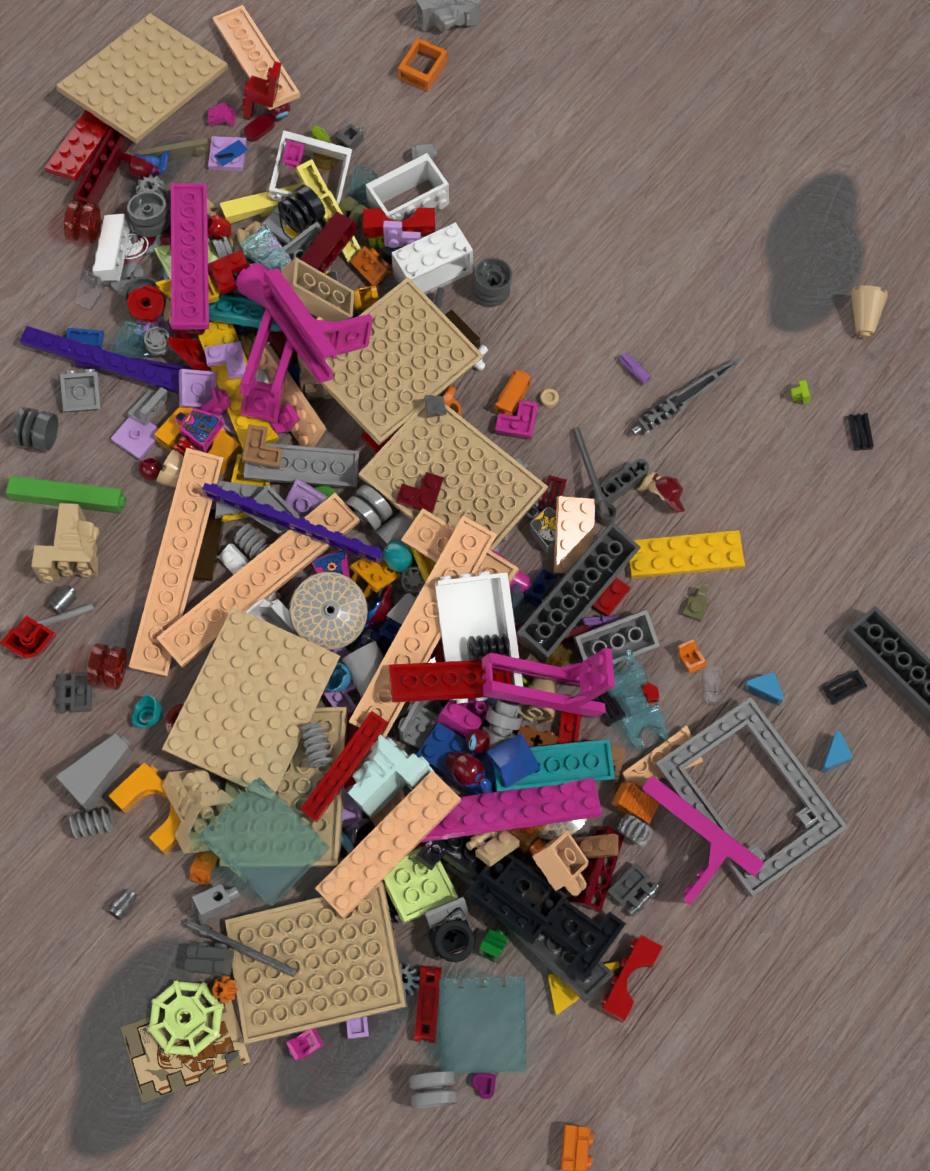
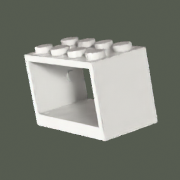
M427 153L366 184L367 204L370 209H381L386 217L396 221L410 218L417 208H435V211L449 204V184ZM427 180L434 187V189L389 212L383 205L384 202Z
M455 222L392 252L393 275L399 284L409 277L427 295L437 290L438 287H444L473 273V249Z

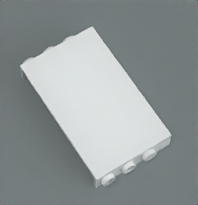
M490 571L479 572L478 576L471 577L470 574H461L457 579H451V576L439 577L440 581L435 582L434 585L445 662L469 661L467 651L469 636H473L476 639L478 635L482 636V638L485 635H489L491 638L493 634L499 637L503 633L510 641V657L519 658L508 573L490 575ZM510 672L512 685L523 687L522 674ZM487 697L475 698L476 701L488 700ZM468 698L450 699V701L456 700V704L468 702Z

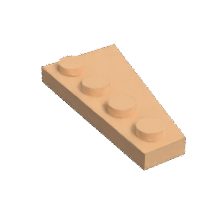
M688 726L682 728L678 733L622 773L625 783L632 781L642 788L651 776L656 777L658 780L664 779L655 763L692 738ZM702 757L684 769L686 770L703 762Z

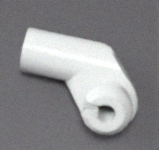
M483 344L478 349L483 356L488 351L487 347ZM483 358L473 366L478 371L485 367Z

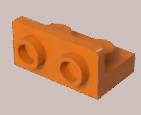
M364 246L350 262L372 285L377 286L387 274H393L389 269L391 265L384 259L381 260L378 257L380 254L373 247L369 249Z

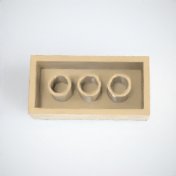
M296 257L282 269V275L310 314L332 322L353 318V290Z

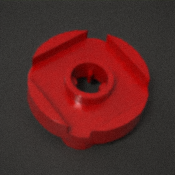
M149 285L132 290L127 299L130 314L141 322H155L165 308L161 292ZM145 300H149L150 305L147 307H143V304H141L143 301L146 302Z

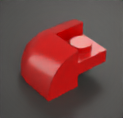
M26 615L17 628H12L0 644L20 657L34 658L46 650L56 637V634Z

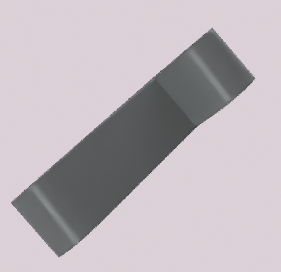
M635 460L600 485L602 493L606 496L608 502L607 508L612 515L611 517L603 518L600 508L595 503V518L601 525L608 526L611 522H615L617 512L612 503L643 481L649 471V464L646 460ZM625 478L628 479L630 482L625 483L621 481V479ZM613 489L615 492L609 493L606 490ZM593 490L589 493L588 499H595L596 496Z

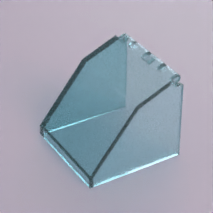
M259 777L257 780L254 779L245 788L250 796L247 798L241 792L230 803L235 811L232 813L226 807L215 818V821L220 826L217 828L211 822L201 832L200 838L234 873L270 906H273L331 847L272 787Z
M501 977L484 978V986H480V978H463V987H459L458 978L439 980L442 1072H455V1074L526 1072L525 977H506V986H502Z

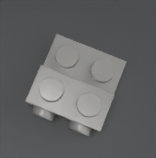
M85 369L84 373H76V370H70L60 375L63 412L101 409L100 373L95 372V369Z

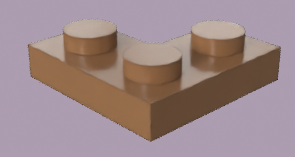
M249 424L242 462L279 469L283 449L265 446L268 428Z

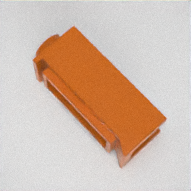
M514 369V374H512L497 403H495L494 413L514 415L520 400L524 398L531 385V376L528 373Z

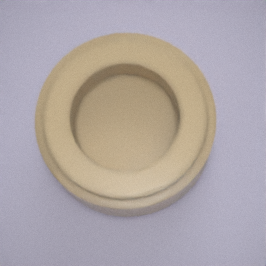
M546 389L541 393L540 402L544 407L553 408L558 404L559 395L555 390Z

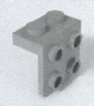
M412 701L407 710L409 711L407 717H403L398 725L400 741L420 750L435 728L439 715L422 707V701Z

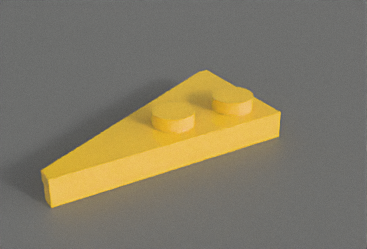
M619 961L604 964L612 972L620 966ZM549 974L548 981L556 1016L576 1002L579 997L555 974Z

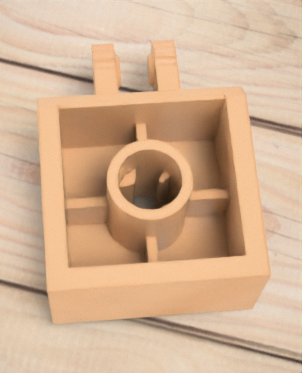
M568 830L549 841L532 856L555 891L565 886L571 895L578 896L586 888L587 885L581 872L588 866V860Z

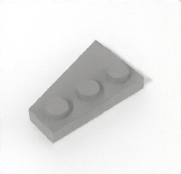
M219 481L218 483L223 490H232L241 497L253 499L266 487ZM216 502L215 519L221 518L224 515H237L242 512L228 505Z

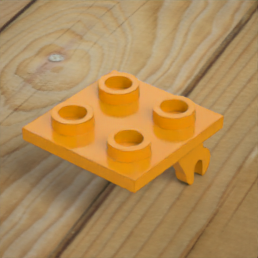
M361 558L349 567L355 572L351 578L355 583L362 577L369 584L363 593L366 600L373 591L377 593L402 576L399 572L391 570L384 558L380 565Z

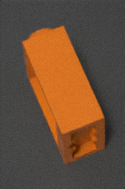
M417 38L398 67V79L429 92L448 62V51L442 47L430 44L426 40ZM418 52L437 59L428 75L409 67Z

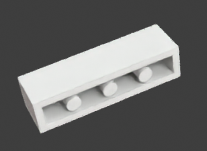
M125 214L104 215V220L101 224V235L98 238L99 245L95 252V264L92 267L93 274L100 283L105 280L120 281L131 227Z

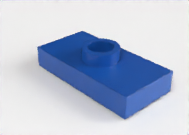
M67 328L66 338L102 349L105 333L100 330Z

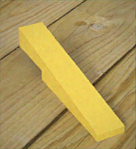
M312 159L294 169L302 184L310 187L322 201L326 212L322 218L325 224L328 223V220L333 217L336 211L342 214L333 194L328 190ZM354 236L341 251L347 263H350L361 250Z
M296 184L280 189L288 192H293L303 184ZM269 191L222 202L220 206L224 218L232 224L258 214L261 217L270 215L280 201L268 196Z

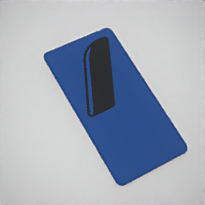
M237 140L215 154L214 157L222 166H225L247 152L248 149L240 140Z

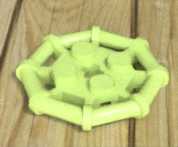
M176 980L158 997L152 999L150 1024L147 1030L163 1048L164 1054L193 1055V1057H196L211 1042L221 1036L219 1033L224 1005L218 999H214L215 996L207 987V983L179 982ZM181 990L197 992L194 997L182 996ZM176 992V999L168 1005L163 1003ZM202 994L212 1007L205 1008L199 1001ZM161 1007L165 1009V1018L162 1023L158 1024ZM214 1012L212 1029L206 1026L207 1015ZM183 1013H185L186 1015L189 1013L191 1014L189 1018L190 1021L188 1023H181V1015ZM166 1028L172 1037L169 1042L160 1032V1029ZM203 1031L209 1033L205 1038H203L199 1043L195 1045V1037H197ZM177 1039L189 1040L190 1047L176 1046L174 1044Z

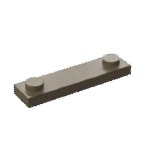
M207 138L137 150L140 156L153 155L158 158L164 152L170 151L168 161L210 153Z

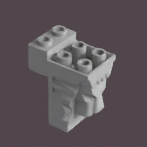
M415 0L416 20L423 32L432 30L436 26L440 31H444L452 26L455 27V25H479V17H481L480 0Z

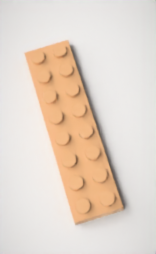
M242 5L213 17V23L249 80L251 75L267 80L269 67L273 68L274 61L279 63L280 61L245 7ZM282 64L276 99L273 108L266 106L268 110L300 98V92Z
M431 771L315 889L345 919L457 806L461 798L437 774Z

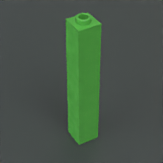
M10 476L6 494L11 501L59 506V503L79 504L81 509L121 514L122 507L124 508L126 504V497L121 489Z

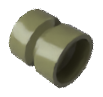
M351 196L346 197L340 203L339 208L342 214L352 219L357 229L363 227V209L368 208L362 204L359 205V202Z

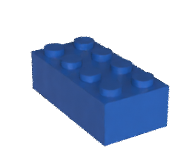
M438 722L416 756L418 758L422 756L435 773L471 796L485 794L482 792L481 787L470 788L460 784L446 768L445 761L449 753L457 751L469 753L483 763L485 778L491 782L493 789L495 786L494 770L487 753H472L468 750L464 738Z

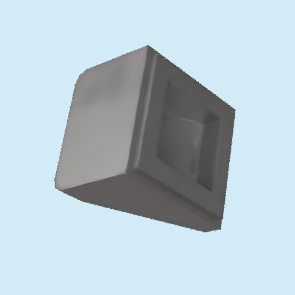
M425 395L427 417L446 415L443 396Z

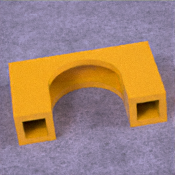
M179 407L155 432L154 435L157 442L170 452L172 451L171 447L177 444L182 436L180 432L181 424L175 422L177 414L182 412L188 416L193 408ZM224 428L220 430L213 441L211 450L208 452V454L224 457L219 477L237 458V454L242 452L239 440L235 436L230 437L226 434L227 432Z
M144 762L109 797L125 814L142 798L148 795L158 794L169 800L162 787L166 778L161 780L157 776L159 771L152 764L148 766ZM171 802L168 819L149 837L165 855L178 844L175 833L181 823Z

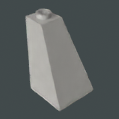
M115 733L56 777L85 810L91 814L131 755L132 751L129 748L131 744L124 736L120 738Z

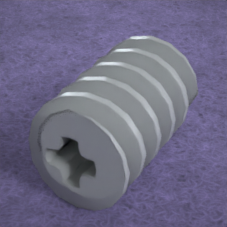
M247 523L236 532L234 542L253 560L271 544L268 543L264 546L266 539L263 538L259 541L261 534L254 535L256 529H250L251 524Z
M321 723L304 725L301 731L304 733V746L307 748L305 751L308 756L307 762L310 763L308 767L318 768L332 762L333 758L326 757L332 753L331 750H325V748L330 746V743L324 742L329 736L322 735V733L327 731V728L321 727Z
M109 807L108 813H105L104 809L101 808L100 815L93 810L92 816H89L86 811L84 818L77 813L75 820L70 815V827L76 839L81 838V833L83 837L87 838L89 831L92 836H96L97 830L101 835L104 834L105 828L109 833L113 831L114 816L111 807Z

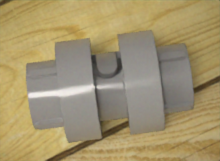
M497 699L496 705L489 706L486 720L490 722V725H485L482 728L490 736V744L485 752L516 736L512 732L513 730L520 729L523 715L519 713L520 703Z

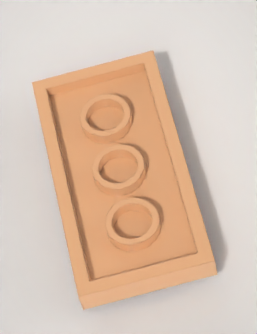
M557 497L554 573L566 574L593 543L595 499Z

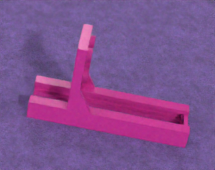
M278 268L264 271L263 280L268 284L262 285L266 291H262L261 301L318 383L333 379V371L325 361L327 357H331L333 360L336 359L338 354L368 347L373 317L370 314L339 322L314 319Z
M266 308L241 380L239 394L243 395L241 415L277 423L286 374L294 347L287 338L273 384L256 381L258 366L274 318Z
M610 648L600 650L581 663L564 667L495 653H489L482 658V670H486V674L482 676L486 680V683L483 684V693L487 697L597 718L606 713L605 703L591 700L615 687L612 649ZM492 668L578 685L581 692L571 697L493 681Z
M651 776L642 789L711 842L708 868L703 867L696 876L698 879L696 884L693 885L691 883L683 892L686 896L683 900L690 905L727 857H730L754 877L765 864L763 860L656 777Z

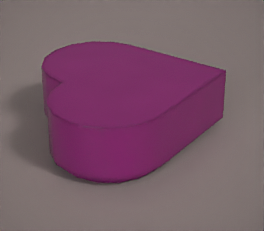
M485 1073L473 1075L471 1085L474 1089L478 1090L482 1099H490L494 1095L496 1075Z

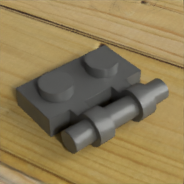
M71 673V680H67L66 674H59V681H57L56 687L58 689V698L56 699L58 713H66V706L71 705V712H91L92 673ZM71 688V697H66V689Z
M635 863L607 893L621 907L628 901L631 907L627 910V913L633 917L644 908L643 905L649 899L652 900L656 896L660 886L654 882L649 887L646 882L650 879V876ZM641 889L644 894L637 900L633 895Z

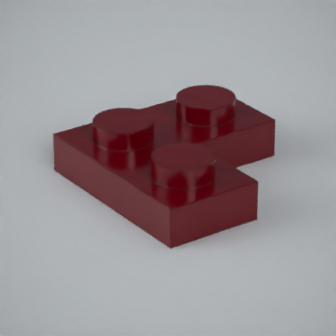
M425 472L420 489L401 484L396 503L420 511L423 508L433 514L444 477Z

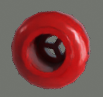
M218 215L207 218L209 237L219 240L222 239V236L228 238L231 235V224L228 220Z

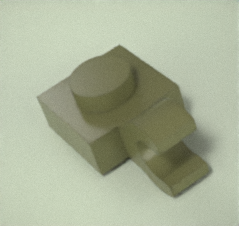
M700 585L696 598L690 596L683 616L701 622L708 605L707 602L703 601L708 589L707 587Z

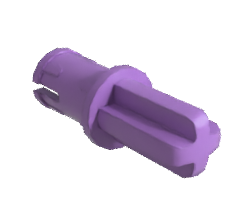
M628 353L620 357V361L630 370L629 373L634 374L643 385L651 379V375L641 367V363H637Z
M604 614L598 617H584L583 626L588 625L589 629L598 628L622 617L621 615L604 616Z

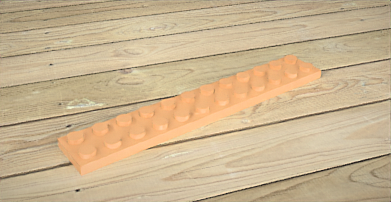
M186 448L129 664L130 669L163 677L168 675L172 656L160 644L157 637L183 617L213 501L210 498L204 497L202 488L205 483L210 485L212 483L217 484L224 457Z
M336 493L304 517L313 525L317 526V524H320L331 532L338 531L344 535L360 523L357 515ZM288 530L160 634L157 640L183 668L215 642L232 606L245 612L263 598L266 600L331 545Z
M462 515L351 716L349 723L359 728L370 712L373 711L389 723L381 734L386 738L405 703H392L389 665L427 663L441 637L434 583L440 581L439 577L451 576V579H457L461 574H470L471 577H474L497 534Z

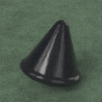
M362 819L359 822L344 827L342 832L346 834L355 849L375 828V824L370 819Z

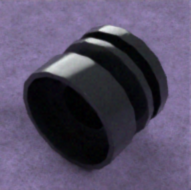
M304 184L294 190L292 196L288 195L285 199L278 202V210L281 217L293 231L299 234L311 227V222L316 223L326 213L325 207L318 195Z

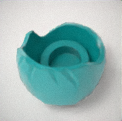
M394 540L390 542L383 551V558L388 567L393 571L404 572L413 564L414 555L411 548L401 541Z
M145 694L134 705L135 711L132 713L131 720L134 727L149 728L161 721L164 709L155 697Z

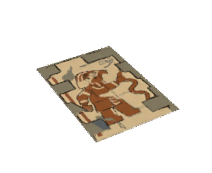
M205 997L199 999L205 1008L212 1007ZM229 1000V1003H221L224 1005L219 1033L221 1036L211 1042L196 1057H193V1055L164 1054L163 1048L153 1035L148 1033L147 1028L150 1024V1017L120 1027L142 1104L251 1064L232 1000ZM165 1012L159 1013L158 1024L163 1022ZM214 1012L207 1015L206 1026L212 1029ZM183 1013L181 1015V1023H188L190 1021V1013L187 1015ZM166 1028L160 1029V1032L169 1042L172 1037ZM203 1031L197 1037H195V1045L199 1043L203 1038H205L209 1033ZM177 1039L174 1044L176 1046L190 1047L189 1040Z

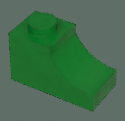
M490 929L480 946L479 955L498 964L509 938L506 937V933L499 929L494 931Z

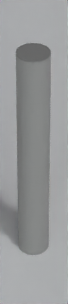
M89 603L38 621L37 623L47 627L95 609L93 603Z

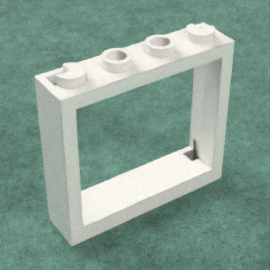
M283 130L268 196L277 201L285 199L288 195L292 196V192L275 188L287 140L305 144L304 150L344 160L335 195V200L339 206L352 149Z

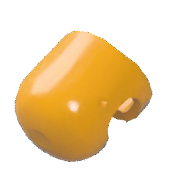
M375 285L353 290V311H366L379 300Z

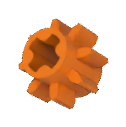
M222 976L221 980H215L216 983L212 988L213 995L215 996L214 999H220L221 1003H229V1000H235L236 991H238L235 987L236 980H230V976Z

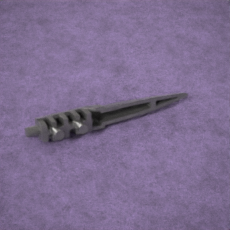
M737 358L710 372L681 392L677 393L676 391L663 403L636 421L637 426L631 430L632 434L636 436L642 432L643 435H646L684 409L688 402L726 375L742 358Z

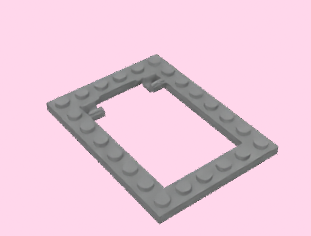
M750 697L656 762L655 765L676 794L734 838L684 768L746 726L806 806L795 814L797 819L803 822V827L805 828L799 838L772 857L770 855L765 857L755 844L748 848V850L765 862L755 877L730 857L725 859L726 864L750 897H752L848 827ZM810 812L814 819L811 820L807 813Z

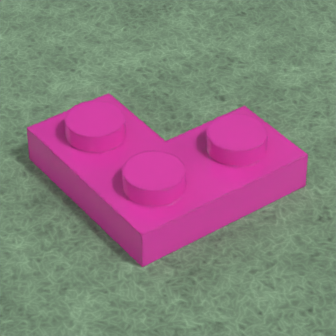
M520 400L517 416L498 413L495 433L532 439L538 403Z

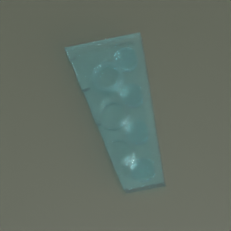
M266 224L239 245L240 250L242 249L245 254L257 263L264 265L268 270L278 268L282 273V269L292 261Z

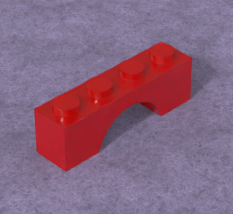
M417 208L410 218L400 221L402 222L403 231L421 232L423 237L436 232L435 208ZM363 209L364 237H384V221L396 220L386 217L381 209Z
M640 935L639 939H633L629 947L632 950L629 958L625 956L619 966L623 969L619 976L615 974L610 984L613 987L610 995L606 993L600 1003L603 1005L602 1012L622 1023L625 1022L634 1004L627 989L628 977L636 969L643 967L652 968L663 946L643 935Z

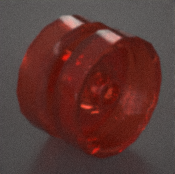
M72 200L67 206L64 218V235L66 239L78 241L81 238V241L84 243H95L101 223L99 206L87 203L84 206L82 202Z
M96 643L88 662V684L96 687H101L105 684V687L108 689L118 690L126 671L127 650L124 647L114 646L110 650L107 644Z

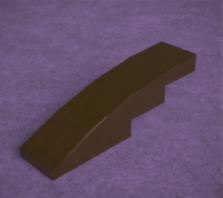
M210 509L193 575L195 580H213L220 554L219 547L223 536L224 522H222V517L215 519L216 510Z

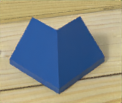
M522 733L486 752L506 788L541 769Z

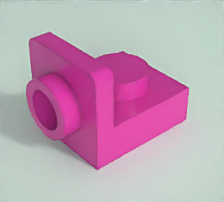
M288 404L279 412L277 423L268 422L273 431L280 434L289 432L300 419L292 404Z

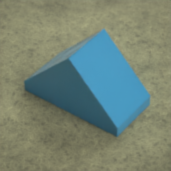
M774 672L748 680L744 688L745 691L778 706L781 705L784 699Z
M836 731L832 737L821 769L823 773L849 763L853 758L839 731Z

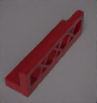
M594 826L592 836L618 835L619 856L624 835L610 827ZM610 856L607 866L604 862L605 857L587 858L588 866L581 872L587 886L578 896H572L571 903L587 906L596 912H601L618 856ZM602 874L604 880L603 883L600 885L598 879L599 876ZM595 893L598 897L596 905L591 903Z

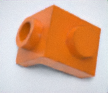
M695 639L677 646L679 660L689 674L707 667L706 660L697 649Z
M206 851L199 852L191 865L190 880L208 886L211 874L219 862V856Z

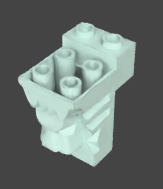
M381 734L372 746V753L366 757L364 764L354 771L353 778L356 784L348 792L358 807L371 819L405 785L413 790L431 771L434 772L429 766L430 764L422 756L418 758L414 753L409 756L404 750H399L391 738L385 739Z

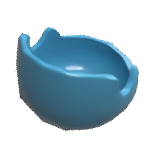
M337 662L325 690L334 693L342 692L349 686L351 675L346 665Z

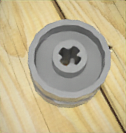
M362 485L356 491V497L352 496L345 502L360 519L358 524L371 533H374L381 526L380 520L385 521L393 514L386 500L368 485Z
M434 1071L409 1077L410 1089L424 1091L411 1096L412 1109L458 1104L457 1092L455 1090H443V1088L452 1087L456 1084L455 1072Z

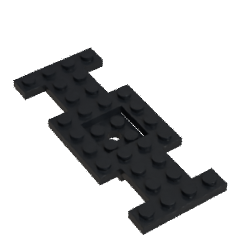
M474 835L428 841L416 855L415 859L431 871L443 858L475 881L467 890L465 896L533 945L539 935L544 932L575 954L576 957L567 968V971L583 983L626 925L625 922L610 911L599 925L566 901L571 895L564 886L555 891L542 870L537 866L532 855L520 846L491 867L476 857V847L472 850L466 847V843ZM518 884L526 885L528 890L521 889Z

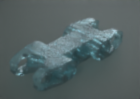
M630 649L624 653L627 664L626 670L620 673L614 671L615 687L607 692L611 698L620 695L628 714L620 718L626 736L637 752L644 750L642 741L644 729L654 730L662 742L668 740L669 737L665 718L659 705L656 703L649 706L641 686L648 684V679L643 666Z

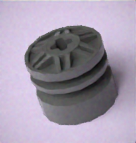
M491 257L479 262L475 268L472 290L475 299L485 306L492 307L504 303L510 293L511 267L499 258Z
M21 408L14 425L13 437L15 444L24 445L25 447L33 445L35 449L50 451L58 433L59 422L57 414L45 411L39 413L36 409Z

